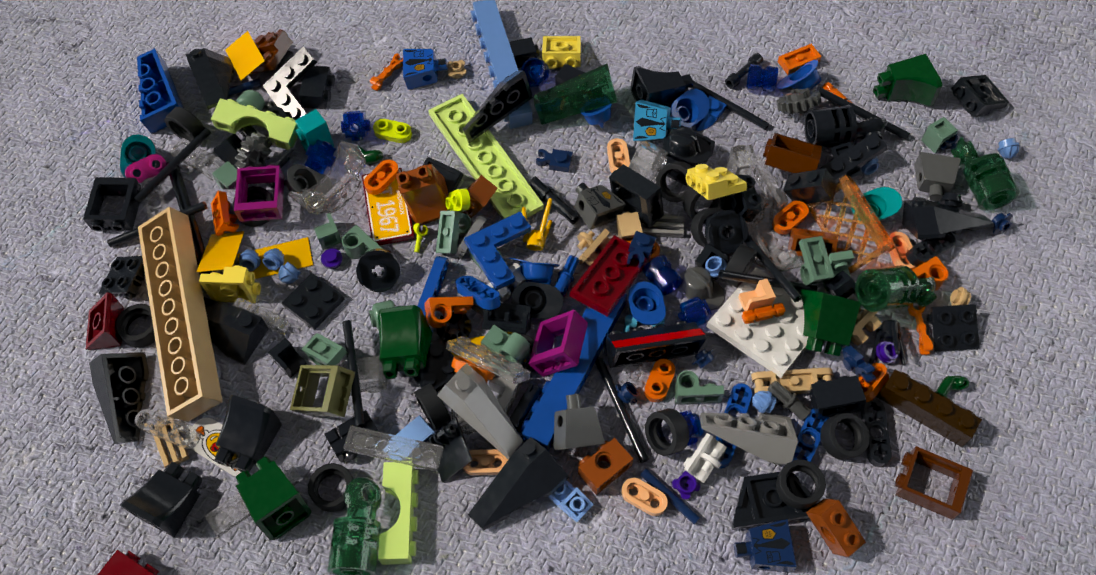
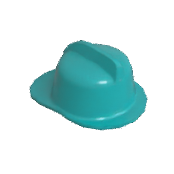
M141 134L131 135L122 143L120 171L124 178H126L125 170L130 164L149 155L156 154L155 145L147 136ZM155 160L152 162V166H153L154 168H155ZM135 169L133 175L139 177L141 172Z
M880 187L856 196L851 203V209L856 221L873 225L882 219L896 214L902 207V197L895 189Z

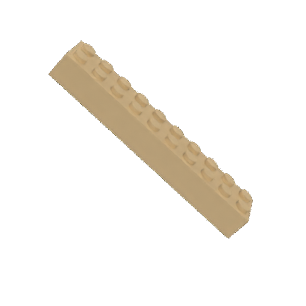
M168 207L138 226L167 417L188 422L223 401L202 287L199 282L200 276L199 272H197L198 265L189 217L178 210Z

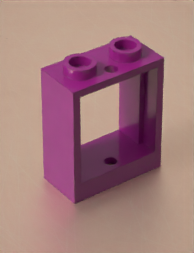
M279 165L237 168L234 212L240 222L282 219L285 177ZM275 182L274 201L247 203L248 184Z
M575 309L540 322L528 364L542 377L577 366L588 322ZM564 334L561 346L552 349L555 337Z

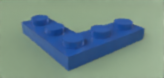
M521 212L464 238L466 246L496 291L515 282V276L496 248L531 232V226Z

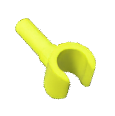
M419 223L413 226V232L417 234L414 249L416 253L420 251L423 236L428 233L426 225H423L422 231L419 232Z

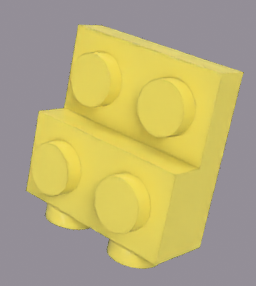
M543 36L542 67L555 69L563 67L565 63L574 68L581 67V36Z
M698 164L694 168L687 169V185L707 200L747 191V182L725 167H717L713 170L706 164Z
M239 265L224 267L223 274L212 272L200 275V284L209 297L215 301L256 303L257 295H260L261 292L260 283L255 282L254 272H249L247 267Z

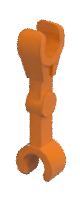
M398 53L393 56L390 65L385 67L381 74L370 79V83L373 84L371 86L373 90L378 91L382 87L383 81L391 76L394 70L403 67V58L399 60L400 55Z
M911 303L908 307V313L915 317L916 330L920 336L919 352L921 355H929L933 349V343L926 334V324H924L922 318L925 305L920 303L918 305L919 310H916L913 307V303Z

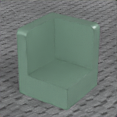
M942 117L928 126L921 141L936 153L943 142L956 135L958 129L945 117Z
M227 161L214 171L212 175L222 189H230L236 184L237 169Z
M331 213L326 214L329 223L314 229L322 250L342 243Z

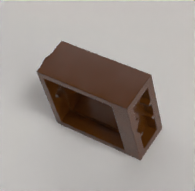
M774 133L773 139L768 138L763 157H766L764 165L791 173L817 170L822 146Z
M917 446L910 453L906 452L901 463L904 466L903 473H899L895 481V486L898 487L895 496L953 520L961 513L973 470ZM915 462L953 478L946 503L908 487Z

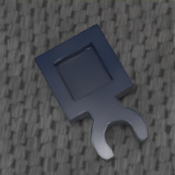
M544 149L538 150V156L544 158H536V165L545 166L548 164L549 170L569 173L573 152L553 149L552 153H548Z
M636 231L629 246L628 252L630 253L627 264L636 259L639 261L638 268H641L645 257H650L656 237Z
M851 345L842 349L844 357L842 361L848 371H852L858 377L862 376L867 383L876 379L872 374L875 368L865 362L863 355Z

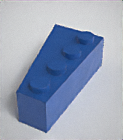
M155 48L137 56L138 77L140 78L138 89L141 93L139 107L142 114L140 115V121L151 134L167 127L164 119L175 107L184 108L167 64Z

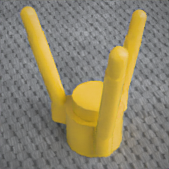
M551 198L548 199L540 230H532L531 233L524 234L523 242L527 243L526 247L530 250L542 251L545 246V241L552 225L551 220L547 223L552 204ZM522 207V214L527 220L526 208Z

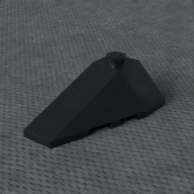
M205 48L194 49L189 54H186L208 110L216 107L220 98L228 100L230 93L229 83L232 82L231 74L235 70L230 58Z
M515 71L501 81L462 130L469 143L533 98L524 71Z
M203 297L212 343L226 357L245 365L269 330L262 317L245 309Z
M530 437L511 455L471 509L468 516L484 531L510 517L511 512L521 507L525 509L531 506L530 502L541 496L546 498L553 494L569 476L551 454Z

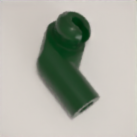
M360 146L353 150V153L364 164L377 163L383 159V153L380 150L365 151Z
M947 376L942 380L935 393L947 397L950 391L967 389L969 387V380L962 376Z

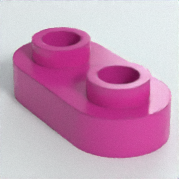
M149 155L130 164L125 170L126 178H136L139 183H142L156 176L166 166V161L161 155ZM154 160L159 162L158 168L152 166ZM135 169L141 172L139 177L133 175Z

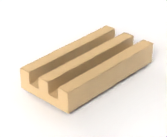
M169 418L166 423L164 421L159 423L160 426L156 427L154 425L150 427L165 468L171 462L180 464L190 459L174 418ZM170 427L173 431L174 437L176 439L178 448L181 453V457L179 458L176 454L174 445L168 432V428ZM161 431L164 435L166 444L168 446L170 455L173 460L171 462L169 460L165 446L159 433Z

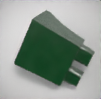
M927 54L889 64L885 72L878 73L877 81L879 85L874 86L873 93L877 99L886 97L887 101H911L929 107L935 104L942 88V81Z
M801 290L800 295L802 296L804 307L803 335L808 336L806 349L821 352L825 340L827 343L824 353L840 356L842 346H849L861 302L823 292Z
M416 305L380 309L378 312L379 360L383 365V373L386 379H395L398 371H404L405 375L409 377L418 376L419 370L424 369L426 366L432 338V331L421 308Z
M265 456L257 461L256 465L259 469L257 472L251 475L247 470L242 471L236 476L238 482L236 488L255 524L269 540H276L311 515L312 510L275 461H271Z

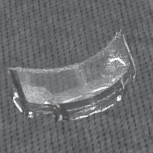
M341 141L334 163L325 177L307 190L300 192L290 191L288 195L312 214L333 213L341 209L354 196L362 181L359 176L361 170L365 168L366 160L359 146Z
M759 194L762 199L760 203L762 211L752 222H746L749 235L781 272L801 267L805 263L804 259L799 257L796 251L792 249L785 252L775 238L772 228L774 202ZM756 256L754 263L767 269Z

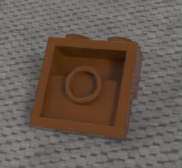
M279 29L276 33L268 32L266 35H260L256 38L255 44L265 61L251 72L252 74L274 70L293 43L284 30Z

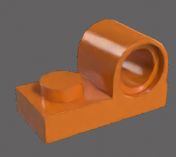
M935 256L904 274L896 287L903 292L908 288L913 290L921 284L928 291H937L948 278L949 273L939 258Z
M473 296L429 297L424 303L427 322L433 328L443 327L451 318L452 311H454V314H464L474 305ZM434 312H441L444 318L442 320L436 318Z

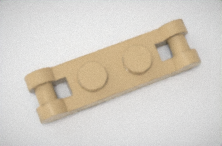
M832 368L787 370L782 378H779L772 371L751 374L752 382L755 383L754 394L758 391H768L769 386H764V381H770V385L772 382L777 381L790 393L808 394L810 393L811 384L817 382L818 378L830 381L834 376Z

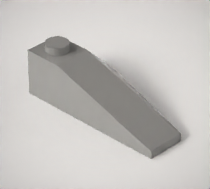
M467 363L438 393L437 396L507 459L511 457L523 442L485 379Z
M727 413L700 414L701 428L767 462L775 465H786L793 460L798 439L790 417L760 413L759 417H750L748 413H740V417H732Z

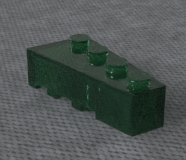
M608 63L534 95V105L541 125L618 102Z

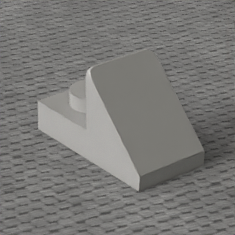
M518 370L489 381L490 389L499 393L496 399L506 415H508L524 382L523 371Z

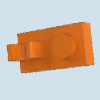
M218 191L211 202L215 235L220 236L225 231L236 232L239 224H234L237 216L229 214L230 202L227 199V193Z

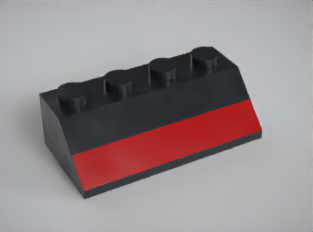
M680 321L671 326L659 324L650 329L639 327L632 329L630 332L613 331L607 335L604 345L609 367L614 368L653 362L659 359H673L696 355L705 342L706 335L695 322L687 323V321Z

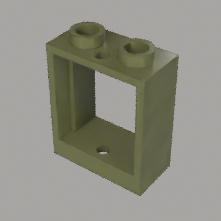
M301 365L290 410L312 416L345 417L355 372L337 365ZM320 377H329L322 407H313Z

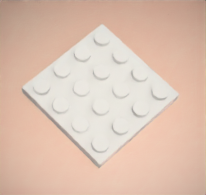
M757 267L750 273L752 275L770 277ZM743 282L708 321L706 327L769 371L777 374L779 378H782L807 346L808 336L803 335L804 307L802 299L799 302H794L783 288L772 287L776 296L773 304L783 303L786 310L784 315L778 317L773 315V318L758 322L754 320V323L745 324L742 319L744 309L738 296L740 293L755 290L757 284Z

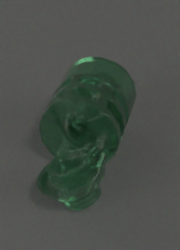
M962 136L958 140L956 148L952 149L951 152L953 157L961 158L959 166L963 164L965 166L963 174L979 208L987 211L994 210L1014 201L1020 191L1004 158L997 153L979 157L971 140L965 142Z
M903 265L865 270L857 278L855 286L858 301L861 302V305L866 310L871 312L908 307L913 303H917L922 308L931 304L937 298L934 292L936 288L934 277L918 279L915 272Z
M358 477L350 481L344 492V500L348 508L347 516L336 518L333 522V534L327 572L333 575L376 574L381 523L376 520V512L380 507L382 496L379 486L373 480L366 477ZM363 491L367 493L368 500L364 498Z

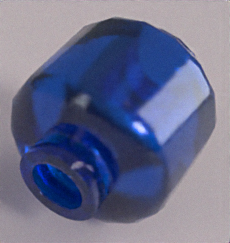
M697 296L681 303V312L677 313L680 321H687V323L695 322L698 326L708 323L710 320L709 316L712 315L706 300H701Z
M691 410L681 412L680 414L686 420L689 428V442L687 446L698 442V438L704 434V430L701 428L700 417L697 413H692Z

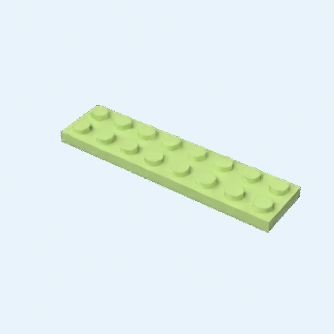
M463 94L428 110L429 116L474 180H477L482 175L498 188L489 201L502 219L518 212L522 213V207L526 208L527 218L544 209L542 201L489 130L469 143L462 129L476 112Z

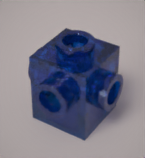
M366 110L343 113L341 131L345 133L346 138H351L352 141L364 140L363 137H366L368 131H371L370 119H366Z
M318 139L315 145L310 144L305 154L308 158L304 165L324 174L327 167L332 168L337 158L333 156L336 148L332 147L330 143Z

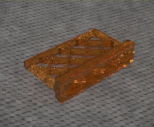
M845 175L839 179L840 183L837 184L835 194L841 189L844 192L842 203L833 202L832 200L810 203L807 206L822 232L835 233L837 239L838 236L848 237L845 249L838 248L837 246L836 252L850 250L853 238L862 240L860 251L852 250L853 254L859 255L857 263L848 267L851 274L885 251H892L896 246L856 182L848 175ZM821 203L827 204L825 215L818 214L815 210ZM832 205L841 206L839 217L829 216ZM846 207L855 210L853 220L843 218ZM828 219L838 220L835 232L827 230ZM842 221L852 223L849 234L839 233ZM856 224L865 226L863 237L854 235ZM867 241L875 242L878 247L877 250L872 253L864 252Z

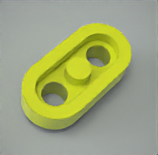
M379 119L373 125L374 134L379 139L406 143L412 138L411 127L406 123Z
M465 188L450 192L445 200L446 208L457 212L468 210L470 208L468 190Z

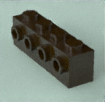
M896 369L877 396V398L960 447H963L973 438L982 421L972 411L961 408L954 404L951 399L935 393L929 386L916 382L908 374L899 372Z

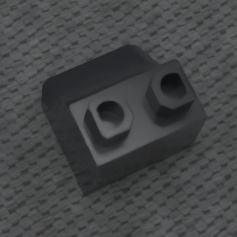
M636 66L633 69L630 88L636 102L644 100L671 108L672 103L688 91V88L693 87L694 82L690 74L681 76L679 71L658 72Z
M231 395L228 400L224 423L216 442V446L219 449L214 460L218 464L228 467L234 456L239 458L235 469L240 472L247 470L250 472L254 464H257V461L265 456L282 426L274 411L265 405Z
M171 462L164 471L158 470L148 482L134 494L124 499L119 506L174 538L201 495L197 490L203 479L190 471L183 482L178 480L185 469Z

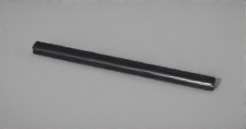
M178 166L169 176L181 211L191 207V203ZM195 215L189 216L197 265L199 267L205 247ZM212 271L199 272L200 275L212 273Z

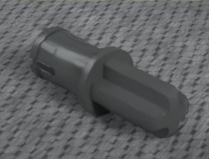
M777 381L771 383L768 391L782 402L783 408L787 407L800 420L805 419L809 415L811 409L796 397V393H790Z

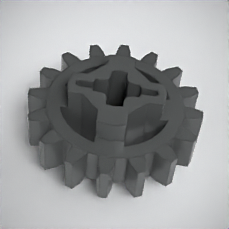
M809 88L793 89L790 93L785 94L784 97H779L776 100L778 111H782V113L788 112L789 114H804L808 109H812L821 103L820 92L816 90L810 91Z
M253 132L251 137L247 135L246 140L241 142L242 147L237 149L239 153L235 156V159L238 160L235 166L238 168L266 166L265 161L270 159L268 155L272 152L269 149L272 145L269 142L270 138L259 132Z

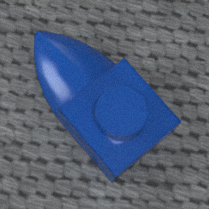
M709 96L710 108L708 114L695 124L696 131H702L711 127L725 111L726 104Z

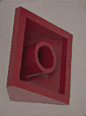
M107 292L89 310L86 350L119 347L122 344V338L118 335L115 325L124 307L112 293Z

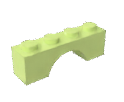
M220 98L211 117L215 128L233 134L245 126H261L269 132L272 145L285 150L294 147L298 138L295 131L298 128L293 118L279 117L271 111L263 112L251 105H240L232 99L224 100Z
M384 462L382 486L386 493L393 495L400 501V515L393 527L379 534L378 560L382 565L412 564V556H416V541H413V532L417 531V517H414V508L418 507V493H415V484H419V470L415 469L413 462Z

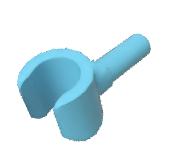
M632 315L626 316L623 332H629L630 327L637 328V320Z

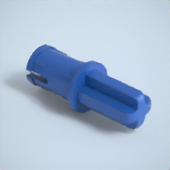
M573 255L568 257L563 270L558 272L559 277L554 286L561 292L562 297H565L570 283L574 281L573 274L579 263V258Z

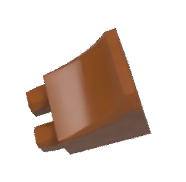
M432 164L422 165L407 172L397 173L396 178L400 194L415 223L422 225L439 220L440 211H450L446 208L445 203L446 197L449 195L445 178Z

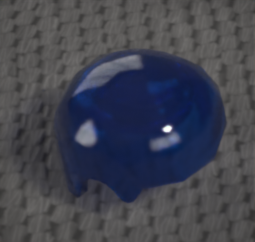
M537 57L527 60L521 71L526 73L530 87H540L549 78L550 71L548 65Z

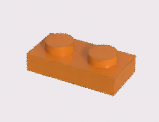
M812 44L779 56L777 62L789 75L812 60L820 62L822 56Z

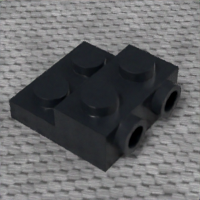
M986 75L960 77L951 88L953 95L964 104L965 110L974 117L985 116L991 110L1002 109L1009 104L1008 100Z
M736 174L747 182V191L725 196L724 210L735 211L746 222H752L762 211L760 204L762 199L756 193V181L753 177Z

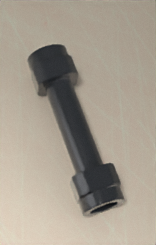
M759 53L753 54L748 59L746 65L738 72L731 73L725 80L727 87L733 89L739 85L742 77L753 68L757 69L761 65L763 57Z

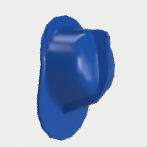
M812 60L797 71L786 76L778 82L776 88L813 89L822 80L816 69L819 64L818 60Z
M698 89L686 91L672 103L670 117L681 118V125L684 127H693L708 114L710 104L707 95Z
M593 93L584 97L579 103L581 114L589 125H600L601 128H604V123L611 118L612 103L609 96L605 93Z
M509 258L520 262L521 273L526 282L550 285L554 267H559L558 264L532 263Z
M644 281L638 282L630 288L628 299L632 316L638 322L646 325H656L662 322L666 317V309L661 290L656 285Z

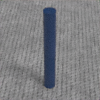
M260 78L230 87L229 96L262 86Z
M647 468L640 474L651 486L663 492L667 500L694 525L700 520L701 517Z

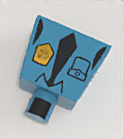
M638 100L635 105L633 141L666 138L669 135V129L681 127V118L670 117V107Z

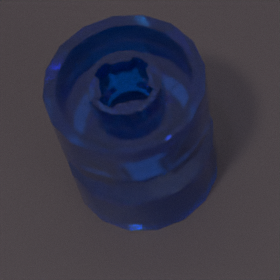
M750 64L746 89L758 91L762 87L763 91L775 92L778 67L767 66L763 69L761 65Z
M660 255L645 265L643 273L665 296L675 291L682 284L683 279L675 269H672V264L665 255Z

